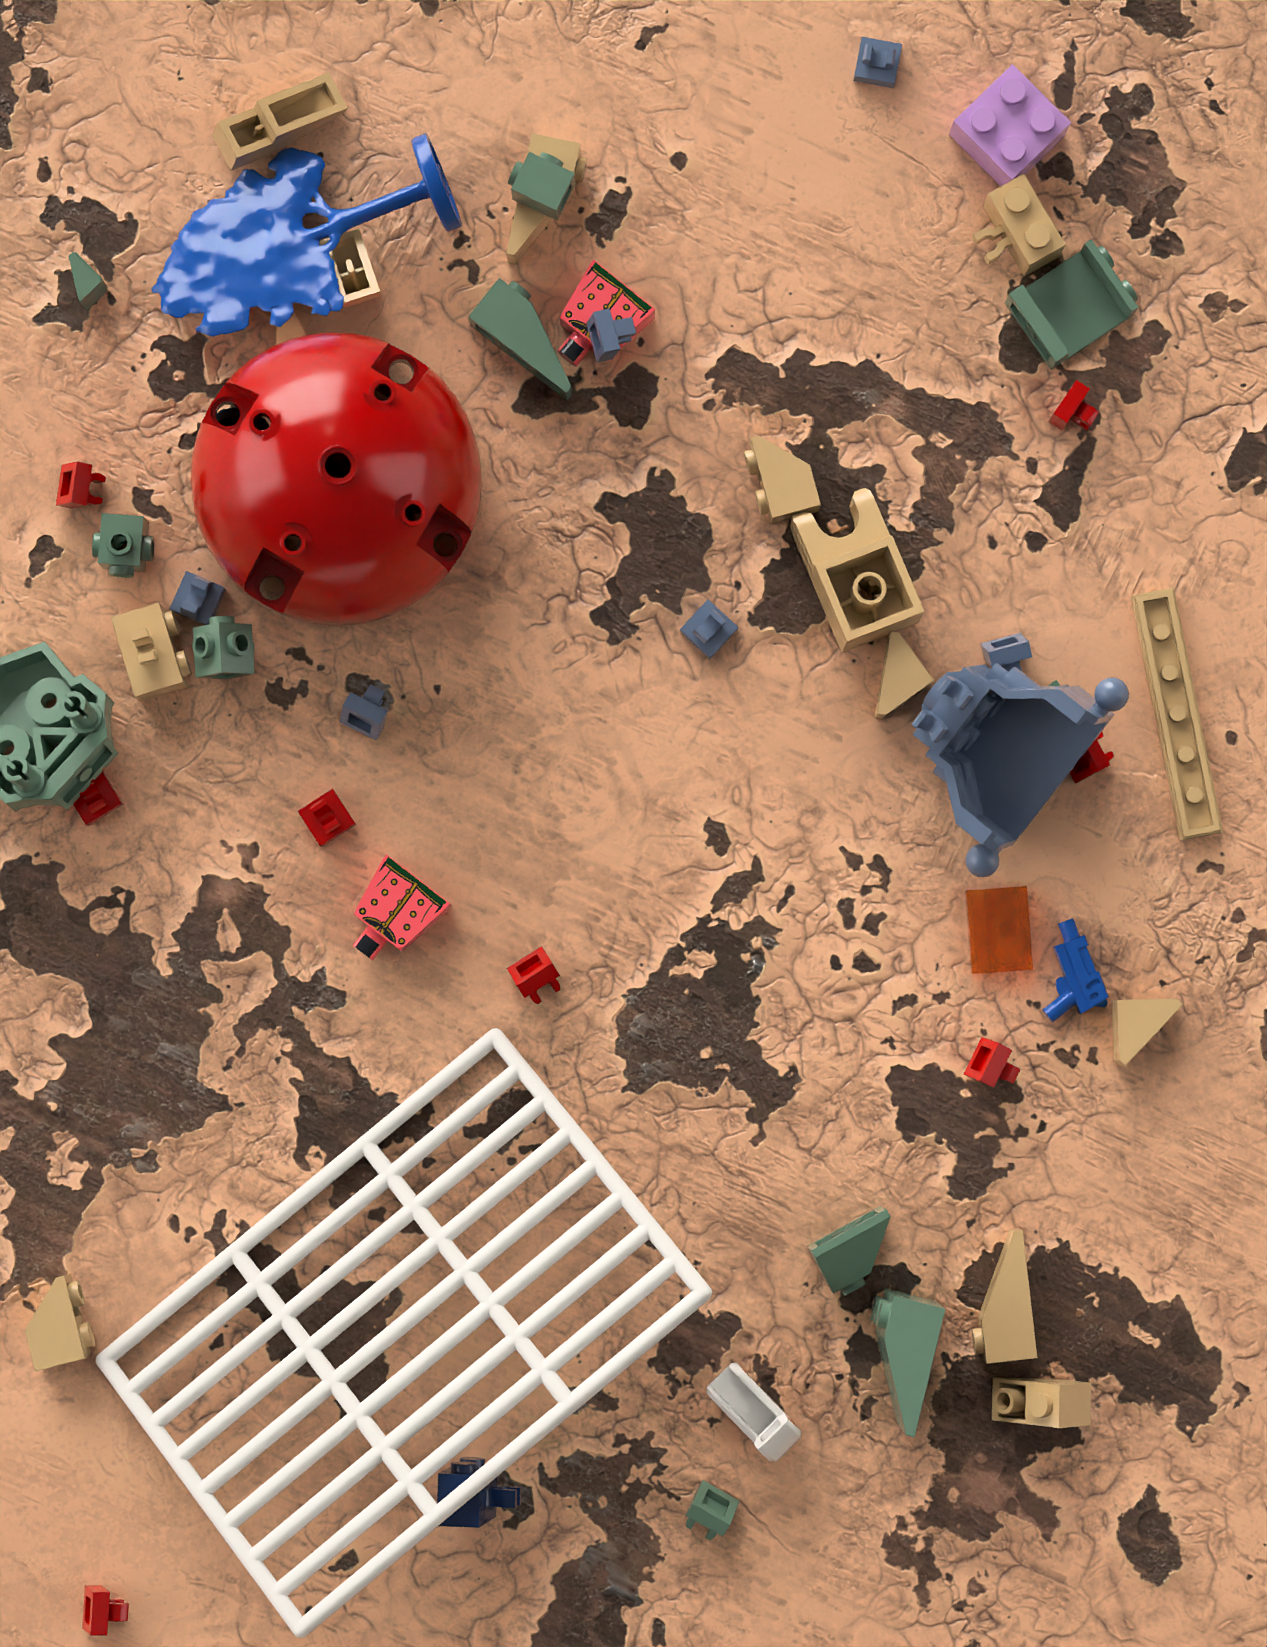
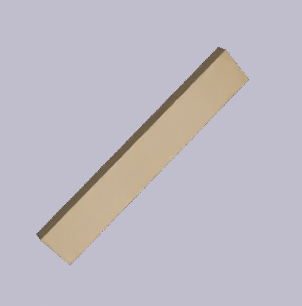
M1174 587L1132 595L1131 601L1179 840L1222 833L1223 829Z

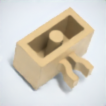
M1025 174L988 193L983 207L995 228L982 229L973 234L972 237L977 245L983 240L989 239L993 241L1001 236L1002 240L997 242L996 249L984 256L987 265L996 261L1002 252L1008 248L1023 276H1026L1060 257L1066 244Z
M158 602L111 617L135 698L139 701H144L188 687L185 676L192 674L185 651L178 652L173 636L180 633L173 611L166 612L165 608Z

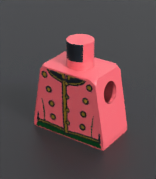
M595 260L590 263L560 316V325L571 335L557 352L575 367L590 350L594 353L586 324L593 312L610 308L613 320L632 317L636 334L631 336V339L647 327L655 318V308ZM627 343L620 344V349Z
M386 854L354 912V915L368 926L353 946L372 961L388 941L403 952L443 916L452 905Z

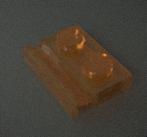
M1027 886L966 890L965 901L971 974L1033 970Z

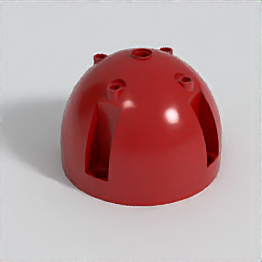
M329 332L297 337L272 346L253 357L230 377L212 401L200 425L192 455L191 493L195 515L201 533L220 567L239 588L263 606L281 615L312 624L342 626L372 622L391 616L423 598L440 583L461 556L473 531L481 499L482 476L478 445L467 414L456 395L438 374L412 355L383 340L354 333ZM396 363H404L411 368L413 377L405 384H398L390 378L389 369ZM374 391H378L389 399L386 401L378 400L374 395ZM224 405L235 406L240 412L238 422L232 426L221 425L216 419L219 408ZM261 416L267 417L271 422L266 430L255 428ZM336 455L345 457L350 463V472L343 478L336 479L331 477L325 470L326 461L330 457ZM409 507H416L420 510L421 518L414 522L409 521L405 517V510ZM446 534L454 539L456 550L453 555L442 557L434 551L433 541L437 536ZM290 536L298 537L302 543L301 547L296 551H289L284 545L285 540ZM268 577L279 578L285 586L283 595L276 600L266 599L260 592L261 583Z

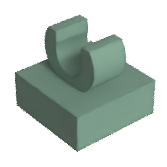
M703 1480L696 1490L686 1513L688 1517L686 1527L691 1529L694 1523L698 1522L709 1529L705 1537L708 1540L713 1539L716 1534L723 1537L732 1522L740 1501Z

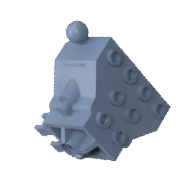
M996 663L991 669L983 664L963 667L961 671L947 672L930 689L921 705L922 711L912 723L917 728L913 735L930 748L925 756L936 764L933 773L947 784L956 824L981 843L973 846L966 855V866L973 875L988 877L997 870L999 866V852L1004 848L1014 845L1115 715L1113 712L1122 709L1129 699V690L1122 680L1114 677L1103 679L1096 686L1093 697L1080 686H1039L1017 667L1012 668L1008 672Z

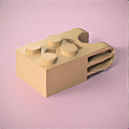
M867 488L857 490L853 494L849 507L854 521V531L845 537H831L824 533L811 513L800 512L791 516L790 529L842 653L887 636L891 631L897 632L918 624L925 612L894 538L890 536L874 496ZM864 588L867 594L874 593L873 600L863 599L859 595L860 590Z

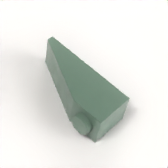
M499 278L468 316L470 326L568 401L572 396V387L533 304L528 301L531 295L518 283L511 281L508 285Z

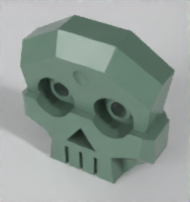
M46 642L0 657V799L15 812L37 805L62 806L68 810L80 797L79 794L90 786L91 780H95L103 771L102 768L104 766L107 767L118 755L114 747L111 731V715L114 701L84 674L75 677ZM57 699L55 706L48 709L47 704L49 701ZM14 745L13 752L5 756V750L9 746Z

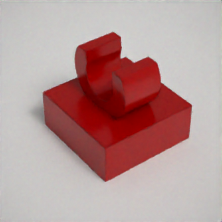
M1076 380L1048 422L1062 431L1071 419L1075 424L1087 431L1099 414L1097 409L1082 402L1090 388Z
M78 461L63 464L61 466L56 506L72 509L86 505L102 504L103 498L94 497L90 494L89 485L91 482L104 483L106 477L100 473H91L92 464Z
M1102 732L1071 770L1070 775L1075 784L1110 766L1109 761L1114 757L1112 751L1104 754L1098 742L1099 739L1104 737Z
M104 771L95 780H91L90 786L84 792H81L79 794L80 797L73 803L86 826H90L124 805Z
M333 788L298 810V813L320 847H323L356 825Z
M542 946L506 968L523 997L530 996L536 1004L542 1002L537 990L546 984H550L556 993L560 991V984L556 979L560 974Z
M981 1037L963 1075L994 1088L998 1079L1014 1084L1021 1069L1007 1062L1012 1052L1010 1048Z
M85 1585L82 1629L90 1636H107L108 1621H128L129 1604L124 1603L123 1599H110V1592L102 1585Z

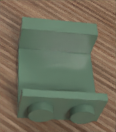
M1092 239L1084 243L1080 252L1026 288L1021 285L1009 293L1005 301L1006 306L1050 370L1132 317L1138 309L1136 304L1138 297L1135 290L1127 280L1120 281L1112 269L1114 267L1112 257L1103 246L1097 247Z

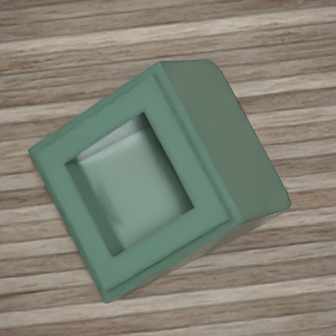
M72 252L68 257L78 299L83 308L88 310L108 291V287L103 279L77 253Z

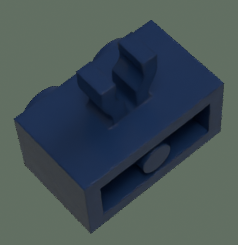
M462 1457L460 1462H452L451 1467L438 1473L437 1504L485 1465V1458ZM496 1477L439 1526L480 1528L496 1517V1507L516 1508L517 1505H521L522 1487H497Z

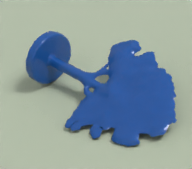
M425 133L417 136L411 141L423 177L420 182L348 209L331 208L317 189L321 185L325 162L320 156L312 152L298 150L293 147L279 151L275 158L268 163V167L276 172V176L271 179L263 177L253 169L243 170L233 187L225 192V198L212 199L204 208L192 213L191 220L184 225L183 229L179 232L178 239L171 245L172 253L166 260L163 272L159 275L157 283L151 288L152 293H159L161 296L162 312L175 318H183L189 313H203L202 323L196 327V332L214 337L220 334L226 335L244 330L249 325L251 307L258 306L263 311H270V324L281 327L293 315L292 303L313 307L311 314L327 316L330 311H340L343 308L344 296L339 291L334 260L330 258L329 252L336 248L343 233L357 225L428 198L432 200L446 231L462 227L461 218L451 189L428 134ZM306 213H317L327 217L329 222L315 228L306 229L303 227L302 218ZM330 237L331 240L325 245L319 244L321 239Z

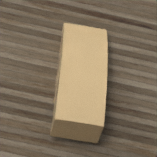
M328 72L257 100L254 108L217 122L212 137L228 167L233 171L306 136L346 112L348 107Z

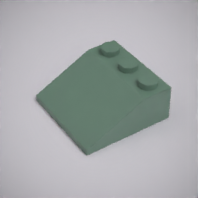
M885 1288L883 1297H875L870 1321L876 1324V1336L896 1423L907 1436L915 1437L945 1308L934 1300Z

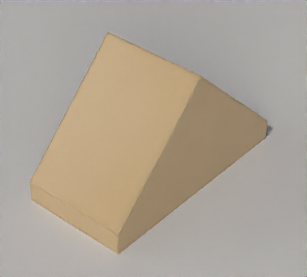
M360 229L343 233L340 242L329 254L330 258L334 260L339 291L344 296L343 308H347L382 295ZM327 238L321 240L320 243L321 245H325L331 239Z
M891 631L887 638L875 718L884 719L929 687L934 681L899 632Z
M1178 999L1113 1000V1060L1119 1066H1126L1179 1010L1183 1003Z

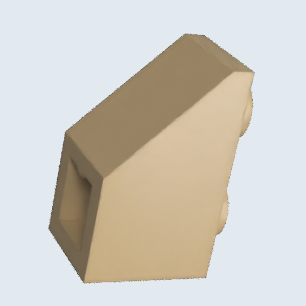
M760 436L751 437L749 443L750 450L744 451V456L750 476L757 474L761 490L755 491L760 514H768L770 523L774 524L789 520L792 515L800 512H819L821 503L810 464Z
M71 1273L55 1278L25 1329L35 1372L85 1359L91 1356L90 1347L95 1346L91 1325L89 1322L83 1323L79 1307L85 1304L83 1290L79 1281L73 1282Z
M993 1378L992 1420L1053 1428L1091 1426V1383L1061 1379Z

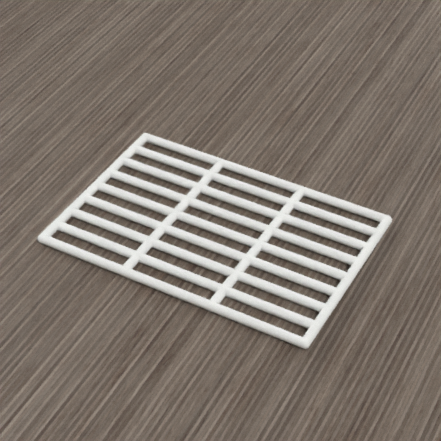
M493 1028L100 1352L96 1357V1364L292 1633L298 1638H304L712 1297V1289L500 1029ZM495 1049L509 1067L391 1163L378 1147V1144L490 1051ZM520 1080L534 1099L416 1195L403 1179V1176ZM546 1112L560 1130L446 1225L441 1227L428 1208L538 1116ZM571 1143L586 1162L467 1260L453 1240ZM365 1156L379 1175L263 1271H260L247 1253ZM597 1175L612 1194L496 1291L492 1292L478 1273ZM390 1188L403 1207L285 1304L271 1285ZM623 1207L638 1227L518 1325L504 1305ZM415 1220L429 1239L310 1337L296 1317ZM650 1240L665 1259L548 1357L544 1358L530 1338L645 1242ZM440 1252L454 1272L335 1370L321 1350ZM234 1264L248 1283L129 1380L116 1361ZM676 1272L691 1290V1293L571 1392L556 1372ZM463 1285H466L480 1304L360 1403L346 1383ZM259 1297L272 1316L153 1413L140 1394L255 1298ZM491 1317L506 1337L385 1436L371 1416ZM283 1329L297 1348L181 1445L177 1446L164 1427ZM517 1350L532 1370L411 1470L397 1449ZM308 1362L322 1381L202 1480L188 1460ZM543 1383L558 1404L437 1504L422 1483ZM333 1395L347 1415L227 1514L213 1493ZM358 1428L372 1448L254 1547H251L238 1527ZM381 1462H384L398 1482L277 1582L263 1561ZM409 1495L423 1513V1516L302 1616L288 1595Z

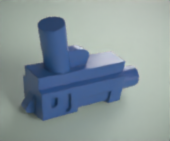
M1073 918L1058 923L1064 943L1053 947L1064 977L1057 978L1055 982L1059 997L1042 1009L1052 1023L1075 1005L1078 1013L1082 1014L1094 1006L1106 1007L1108 1004L1106 998L1109 995L1100 972L1095 969L1087 948L1089 944L1086 936H1080Z

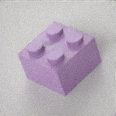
M1012 64L953 121L949 135L1002 186L1020 175L1026 174L1066 135L1071 122Z

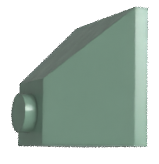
M879 1206L807 1246L832 1293L841 1290L845 1296L866 1284L863 1277L872 1271L891 1217L887 1209Z

